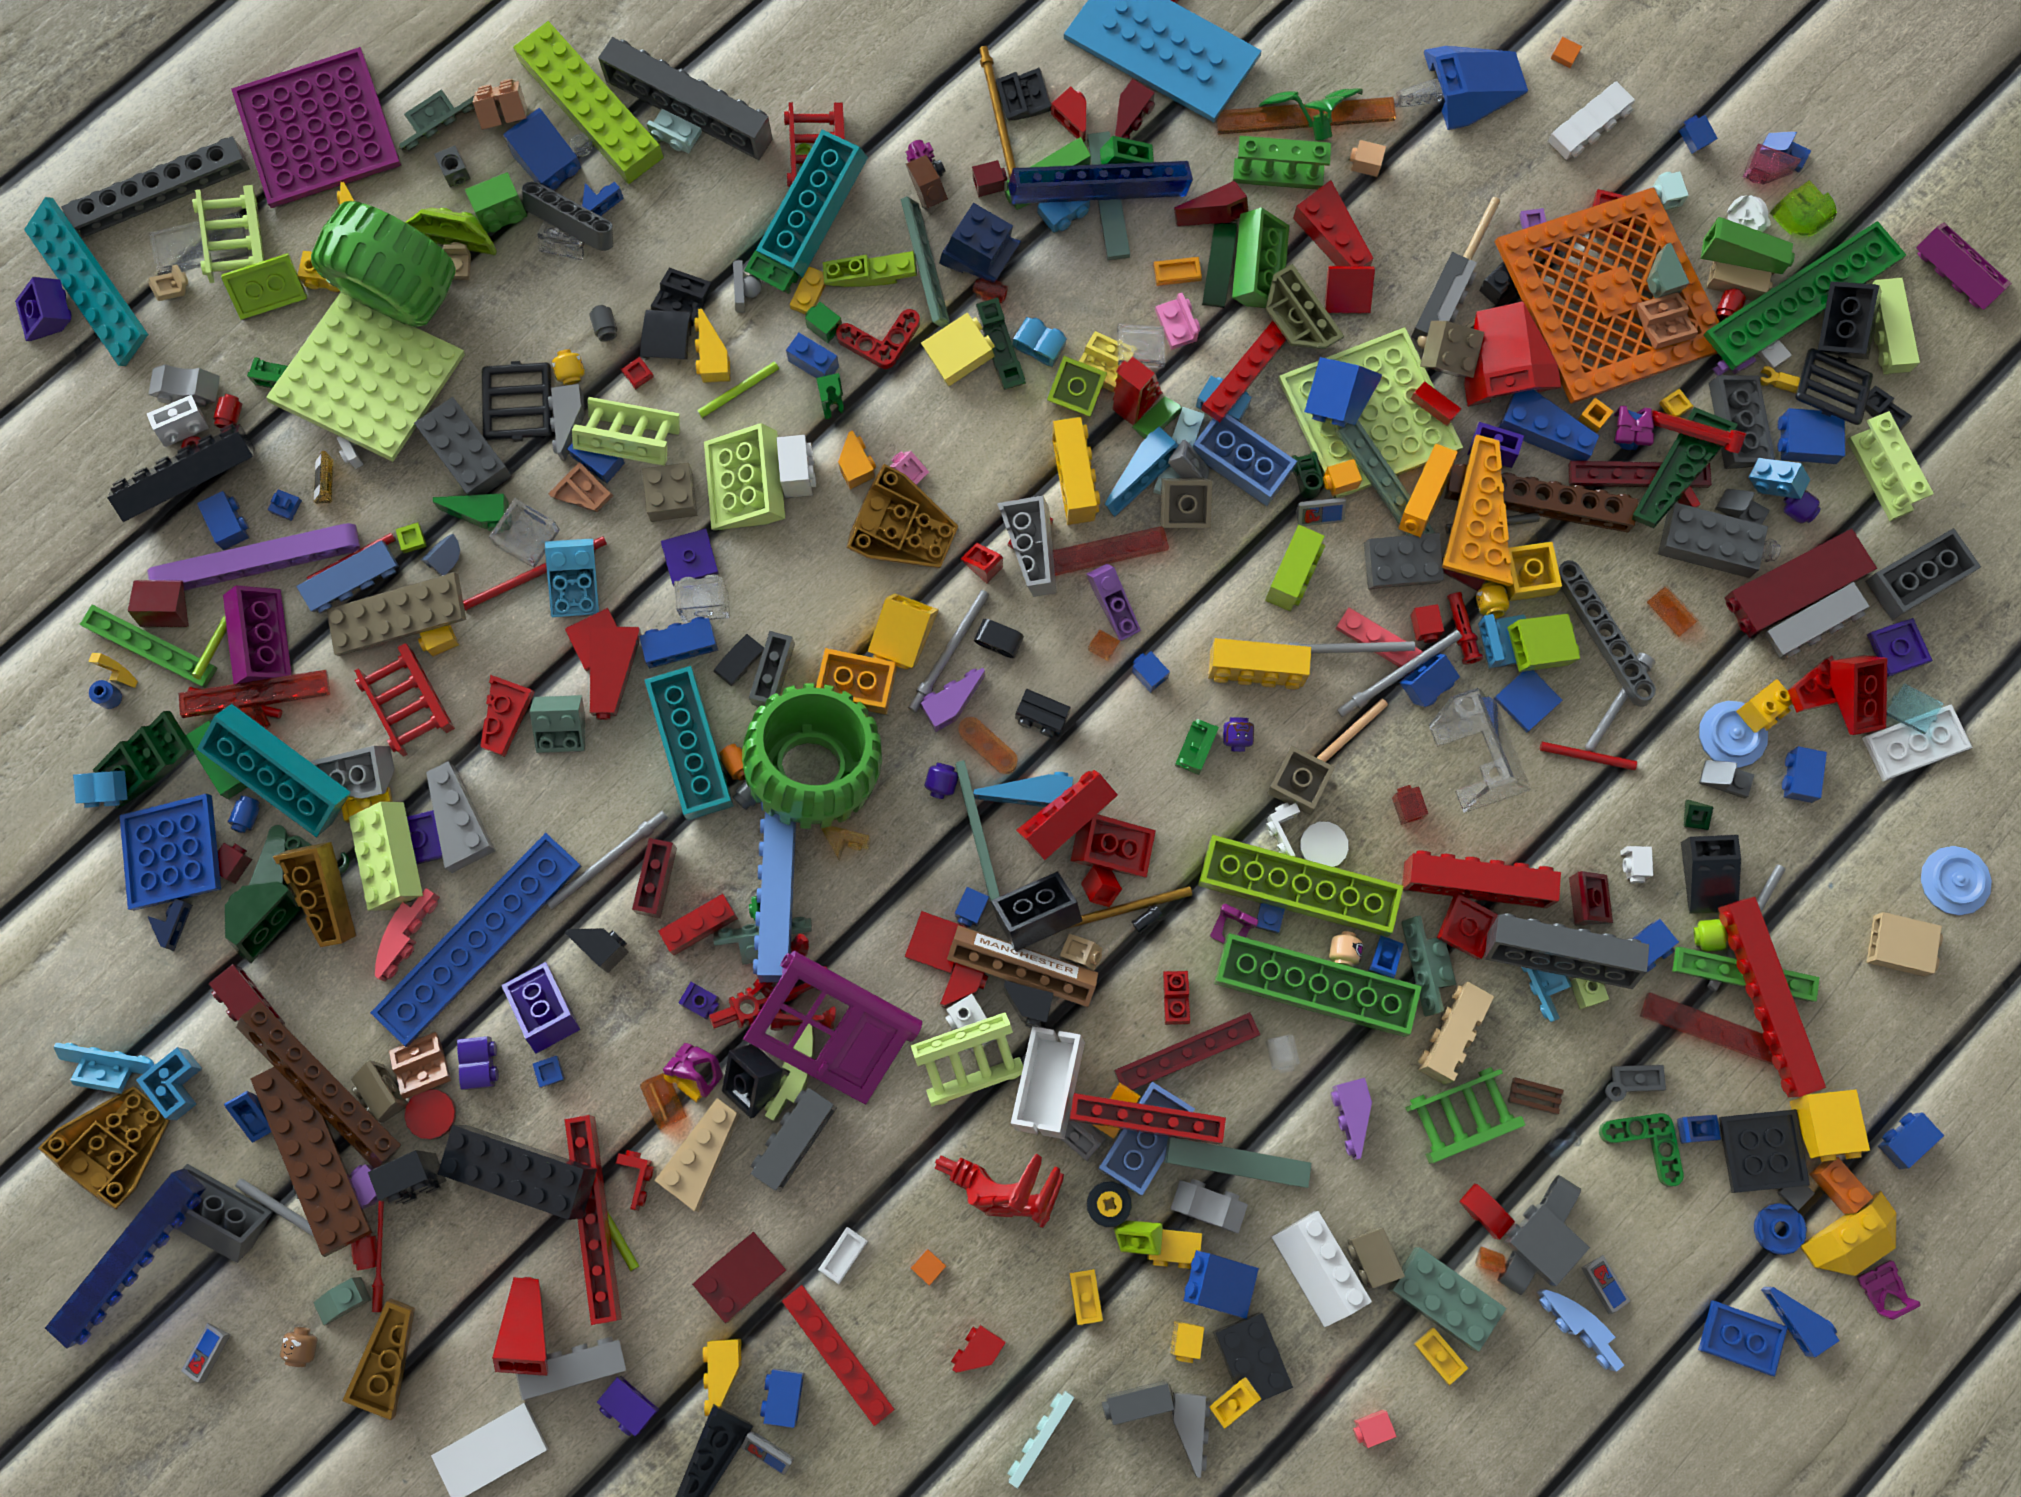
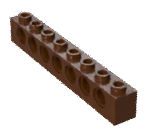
M1466 464L1453 465L1446 485L1444 499L1459 500L1467 469ZM1510 472L1501 474L1502 483L1504 484V504L1508 511L1524 514L1539 513L1540 517L1629 533L1635 526L1636 521L1632 520V516L1638 506L1639 499L1631 498L1628 494L1614 495L1609 494L1606 490H1587L1580 485L1566 486L1558 481L1544 482L1539 481L1536 477H1517ZM1513 489L1520 490L1523 496L1516 495ZM1536 493L1543 494L1546 500L1539 499ZM1560 498L1567 499L1569 504H1563ZM1583 502H1588L1592 509L1586 508ZM1606 506L1612 507L1615 513L1609 512Z
M261 1002L257 1003L240 1017L236 1028L374 1169L385 1164L396 1154L401 1144Z

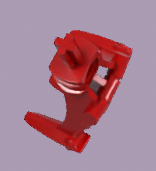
M798 934L791 942V953L796 951L803 956L808 954L809 940L805 935ZM757 979L753 983L755 986L753 990L749 987L745 989V995L743 992L737 993L736 999L733 996L730 997L729 1008L709 1015L713 1028L715 1029L734 1021L737 1022L740 1029L743 1028L744 1024L748 1027L751 1026L758 1016L759 1010L762 1009L771 995L774 982H759V979ZM805 983L793 988L784 1003L797 998V995L815 987ZM761 992L765 998L757 1000L755 997ZM745 1003L750 1004L753 1007V1012L745 1014L741 1011L740 1006ZM832 1006L829 1010L823 1012L822 1015H813L811 1019L830 1029H834L836 1007ZM780 1008L771 1023L770 1029L781 1031L783 1026H800L803 1020L794 1015L784 1014Z
M1038 1154L1033 1156L1019 1182L1008 1185L995 1183L984 1168L963 1158H959L955 1162L940 1155L939 1159L935 1161V1169L949 1175L951 1182L966 1189L968 1203L984 1212L986 1216L1032 1217V1220L1039 1224L1038 1227L1044 1228L1050 1219L1064 1179V1174L1060 1173L1061 1169L1054 1167L1040 1194L1030 1195L1042 1163V1157Z

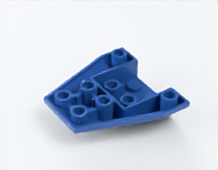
M1441 46L1424 50L1429 72L1436 70L1445 99L1442 114L1447 130L1470 126L1528 92L1516 52L1457 46Z

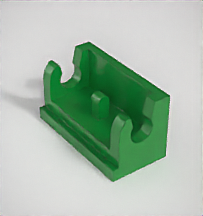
M756 250L744 270L788 294L791 293L790 286L792 282L797 283L799 280L795 271Z
M255 357L247 377L256 386L273 388L288 366L265 362Z
M839 373L816 378L825 419L832 417L830 406L833 404H837L839 412L843 413L844 406L841 397L843 396Z
M1199 719L1193 721L1175 766L1200 775L1219 727Z

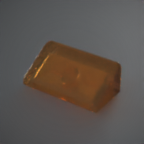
M1668 586L1662 588L1647 601L1678 637L1699 621Z
M664 1073L646 1079L640 1084V1088L659 1130L687 1117L673 1084L664 1079Z

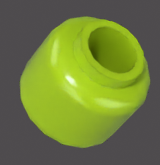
M1720 919L1701 920L1698 922L1697 927L1693 928L1696 947L1700 946L1702 951L1711 952L1726 949L1728 934Z

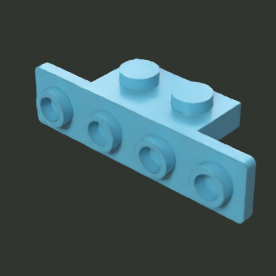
M1521 967L1525 973L1528 972L1531 982H1529L1530 988L1535 996L1538 995L1542 1003L1540 1010L1546 1019L1548 1018L1550 1022L1560 1019L1550 995L1572 987L1568 976Z
M56 1043L54 1046V1050L60 1060L79 1063L71 1078V1082L75 1086L122 1094L131 1073L144 1074L154 1066L153 1060L146 1056L135 1057L119 1051L113 1053L102 1051L96 1047H78L73 1043Z

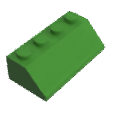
M1262 207L1240 214L1232 290L1233 299L1247 307L1266 308L1273 275L1286 268L1290 225Z

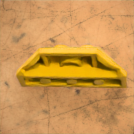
M1879 1191L1857 1213L1843 1215L1801 1244L1800 1248L1814 1268L1856 1276L1896 1248V1211L1882 1191Z

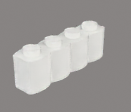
M1616 81L1591 100L1584 108L1576 112L1568 121L1560 125L1551 134L1548 142L1566 160L1572 156L1576 158L1585 149V145L1588 143L1592 145L1599 139L1601 132L1611 130L1617 123V119L1627 117L1633 110L1632 105L1635 99Z

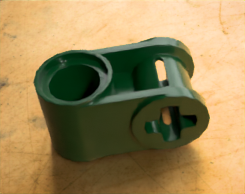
M1311 451L1308 455L1291 456L1297 461L1293 473L1296 476L1301 495L1308 499L1317 497L1323 484L1317 453ZM1313 482L1316 484V487H1309L1306 483Z

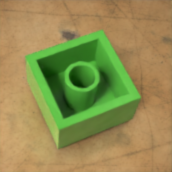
M508 172L465 189L474 212L486 233L496 232L503 226L510 223H518L527 217Z

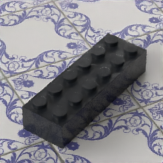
M233 423L220 429L221 432L213 437L209 434L201 438L197 446L191 448L190 445H187L178 450V454L171 459L169 456L163 457L155 462L156 465L149 470L147 467L141 468L134 473L135 476L131 479L126 480V478H122L114 482L107 499L122 522L252 458L255 447L240 424L236 426Z
M452 1125L437 1174L568 1220L583 1219L597 1168L469 1125Z

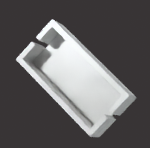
M1032 1026L1011 1124L1016 1131L1038 1134L1039 1130L1043 1136L1065 1139L1072 1098L1085 1045L1080 1034L1059 1031L1057 1036L1054 1030Z

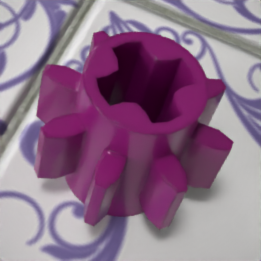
M923 140L913 141L909 144L908 151L905 152L908 156V162L927 155L932 163V158L935 157L930 142L924 144Z

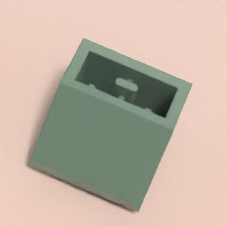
M582 695L534 697L530 708V718L536 753L585 751V711Z

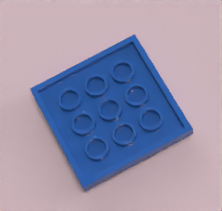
M202 794L119 815L128 910L135 911L172 902L174 899L181 900L221 890L212 795Z

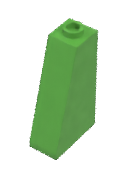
M1080 137L1007 180L1005 195L1010 204L1013 203L1016 210L1056 193L1071 181L1077 184L1088 179L1091 155L1082 138Z
M1718 217L1703 238L1700 259L1783 274L1788 267L1792 266L1795 253H1792L1793 243Z

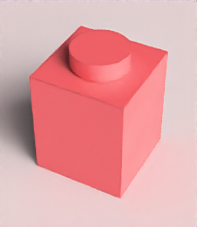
M1380 1410L1354 1420L1356 1428H1353L1355 1437L1359 1444L1363 1443V1446L1367 1448L1397 1437L1388 1413L1385 1410Z

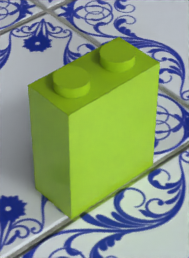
M1569 614L1520 619L1507 627L1519 672L1569 666L1581 659Z

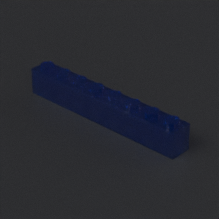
M1188 161L1013 168L1008 188L1012 204L1180 197L1187 195L1193 177Z
M185 1168L172 1172L45 1329L66 1349L76 1344L82 1345L92 1334L90 1330L93 1326L99 1325L106 1318L107 1309L120 1301L123 1297L121 1292L125 1287L131 1286L138 1279L139 1275L137 1273L139 1270L152 1262L155 1257L153 1253L157 1248L160 1249L170 1240V1232L184 1223L186 1220L184 1215L189 1209H194L201 1202V1195L207 1188Z

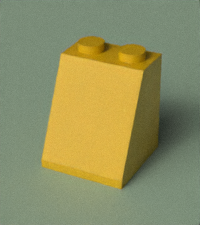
M896 593L886 597L868 652L873 653L874 658L889 659L896 662L897 667L903 669L913 668L918 663L939 609Z
M1857 1089L1809 1094L1789 1101L1791 1109L1797 1110L1800 1132L1811 1159L1820 1158L1821 1162L1837 1160L1836 1156L1845 1155L1846 1159L1861 1158V1153L1870 1151Z

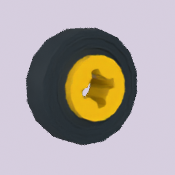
M1113 1181L1102 1182L1090 1191L1087 1199V1211L1091 1219L1098 1225L1116 1227L1124 1223L1129 1217L1132 1209L1131 1197L1121 1184Z

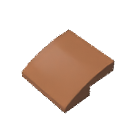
M1678 292L1641 302L1637 305L1643 328L1655 349L1696 337L1698 331L1687 317L1689 307Z
M436 1032L414 1040L407 1047L402 1045L389 1050L392 1070L397 1075L400 1095L404 1100L451 1081L446 1057Z

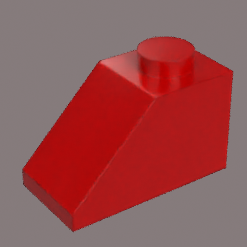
M1070 86L1051 103V115L1076 139L1081 137L1083 142H1085L1086 98L1080 91H1075Z
M956 963L940 1002L941 1007L947 1008L954 1005L970 994L974 996L978 993L979 988L984 990L989 976L985 975V972Z

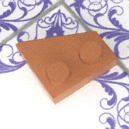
M581 462L548 493L554 499L598 512L614 496Z

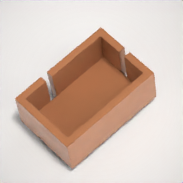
M513 79L501 81L497 87L492 88L491 84L478 87V91L475 92L473 105L482 130L502 125L500 115H504L506 123L527 117V105L519 81L514 82Z

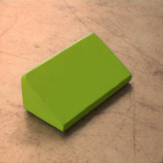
M1126 1220L1114 1228L1121 1252L1150 1255L1161 1254L1162 1223Z

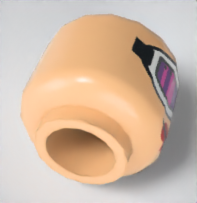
M1343 931L1341 935H1336L1332 938L1329 958L1332 962L1350 967L1356 966L1361 961L1363 943L1356 937L1355 933Z

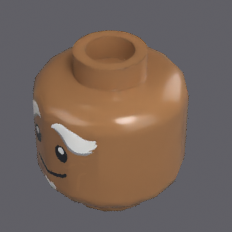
M295 1327L294 1332L286 1333L283 1337L280 1357L285 1361V1365L306 1367V1363L313 1361L318 1341L317 1337L310 1334V1329L305 1327Z

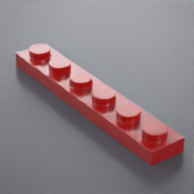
M1273 320L1203 404L1201 410L1218 422L1224 419L1286 343L1287 339Z
M803 1285L782 1300L785 1307L873 1426L877 1425L895 1410Z

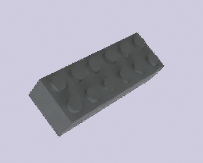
M1499 914L1487 934L1485 960L1633 989L1647 973L1649 944L1641 943L1638 939L1626 940L1616 938L1613 934L1601 935L1591 933L1588 929L1576 930L1566 928L1563 924L1551 925L1541 923L1538 919L1526 920L1517 918L1513 914Z

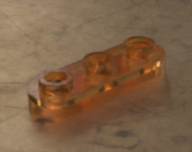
M966 717L960 722L958 728L960 737L999 773L1010 774L1016 769L1018 758L1015 752L975 717ZM972 727L975 729V732L968 734L966 732L967 728ZM986 743H990L993 747L990 750H986L983 746ZM1003 759H1008L1010 761V764L1008 766H1003L1001 764V761Z

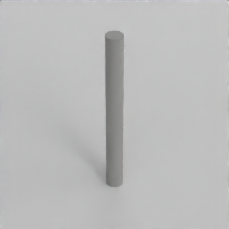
M241 1178L236 1183V1188L314 1237L308 1220Z

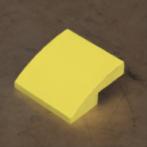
M1095 331L1087 343L1079 362L1107 372L1102 387L1115 393V380L1118 374L1116 371L1123 361L1128 362L1132 356L1134 357L1136 350Z

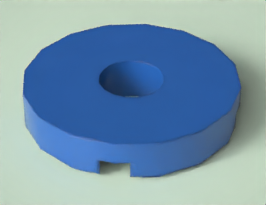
M1780 1203L1767 1205L1759 1211L1754 1221L1756 1239L1770 1253L1779 1255L1794 1253L1806 1239L1807 1227L1805 1220L1790 1205ZM1778 1222H1782L1786 1227V1233L1783 1236H1779L1775 1232V1225Z

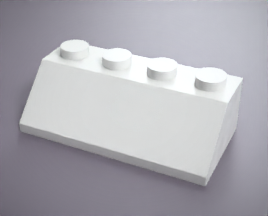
M1319 1211L1310 1213L1272 1236L1274 1243L1324 1327L1355 1313L1372 1302Z

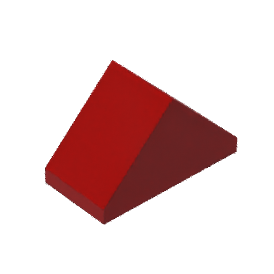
M976 543L961 558L986 584L1003 568L1002 555L979 543Z

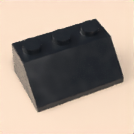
M1831 281L1818 351L1845 358L1869 360L1882 293L1880 285Z

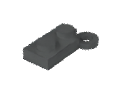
M1664 1065L1612 1067L1613 1082L1607 1085L1605 1093L1609 1100L1618 1102L1625 1098L1626 1092L1666 1090ZM1613 1087L1619 1088V1096L1612 1094Z

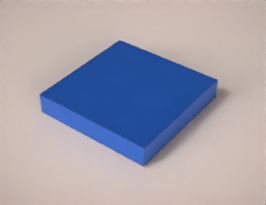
M1534 670L1522 672L1494 697L1496 702L1526 733L1563 701Z

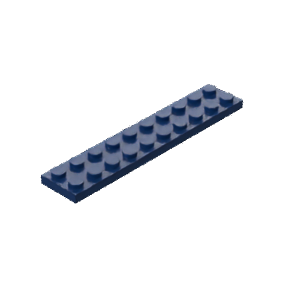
M545 833L370 1013L405 1047L410 1045L582 866Z

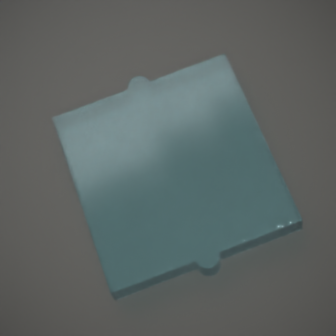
M1904 683L1898 695L1893 696V703L1887 711V716L1925 735L1932 722H1936V716L1944 703Z

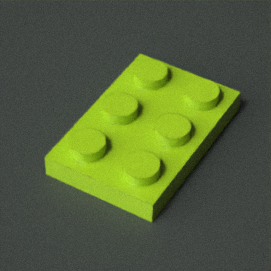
M289 253L221 275L240 320L307 299L306 291L297 276L298 273Z

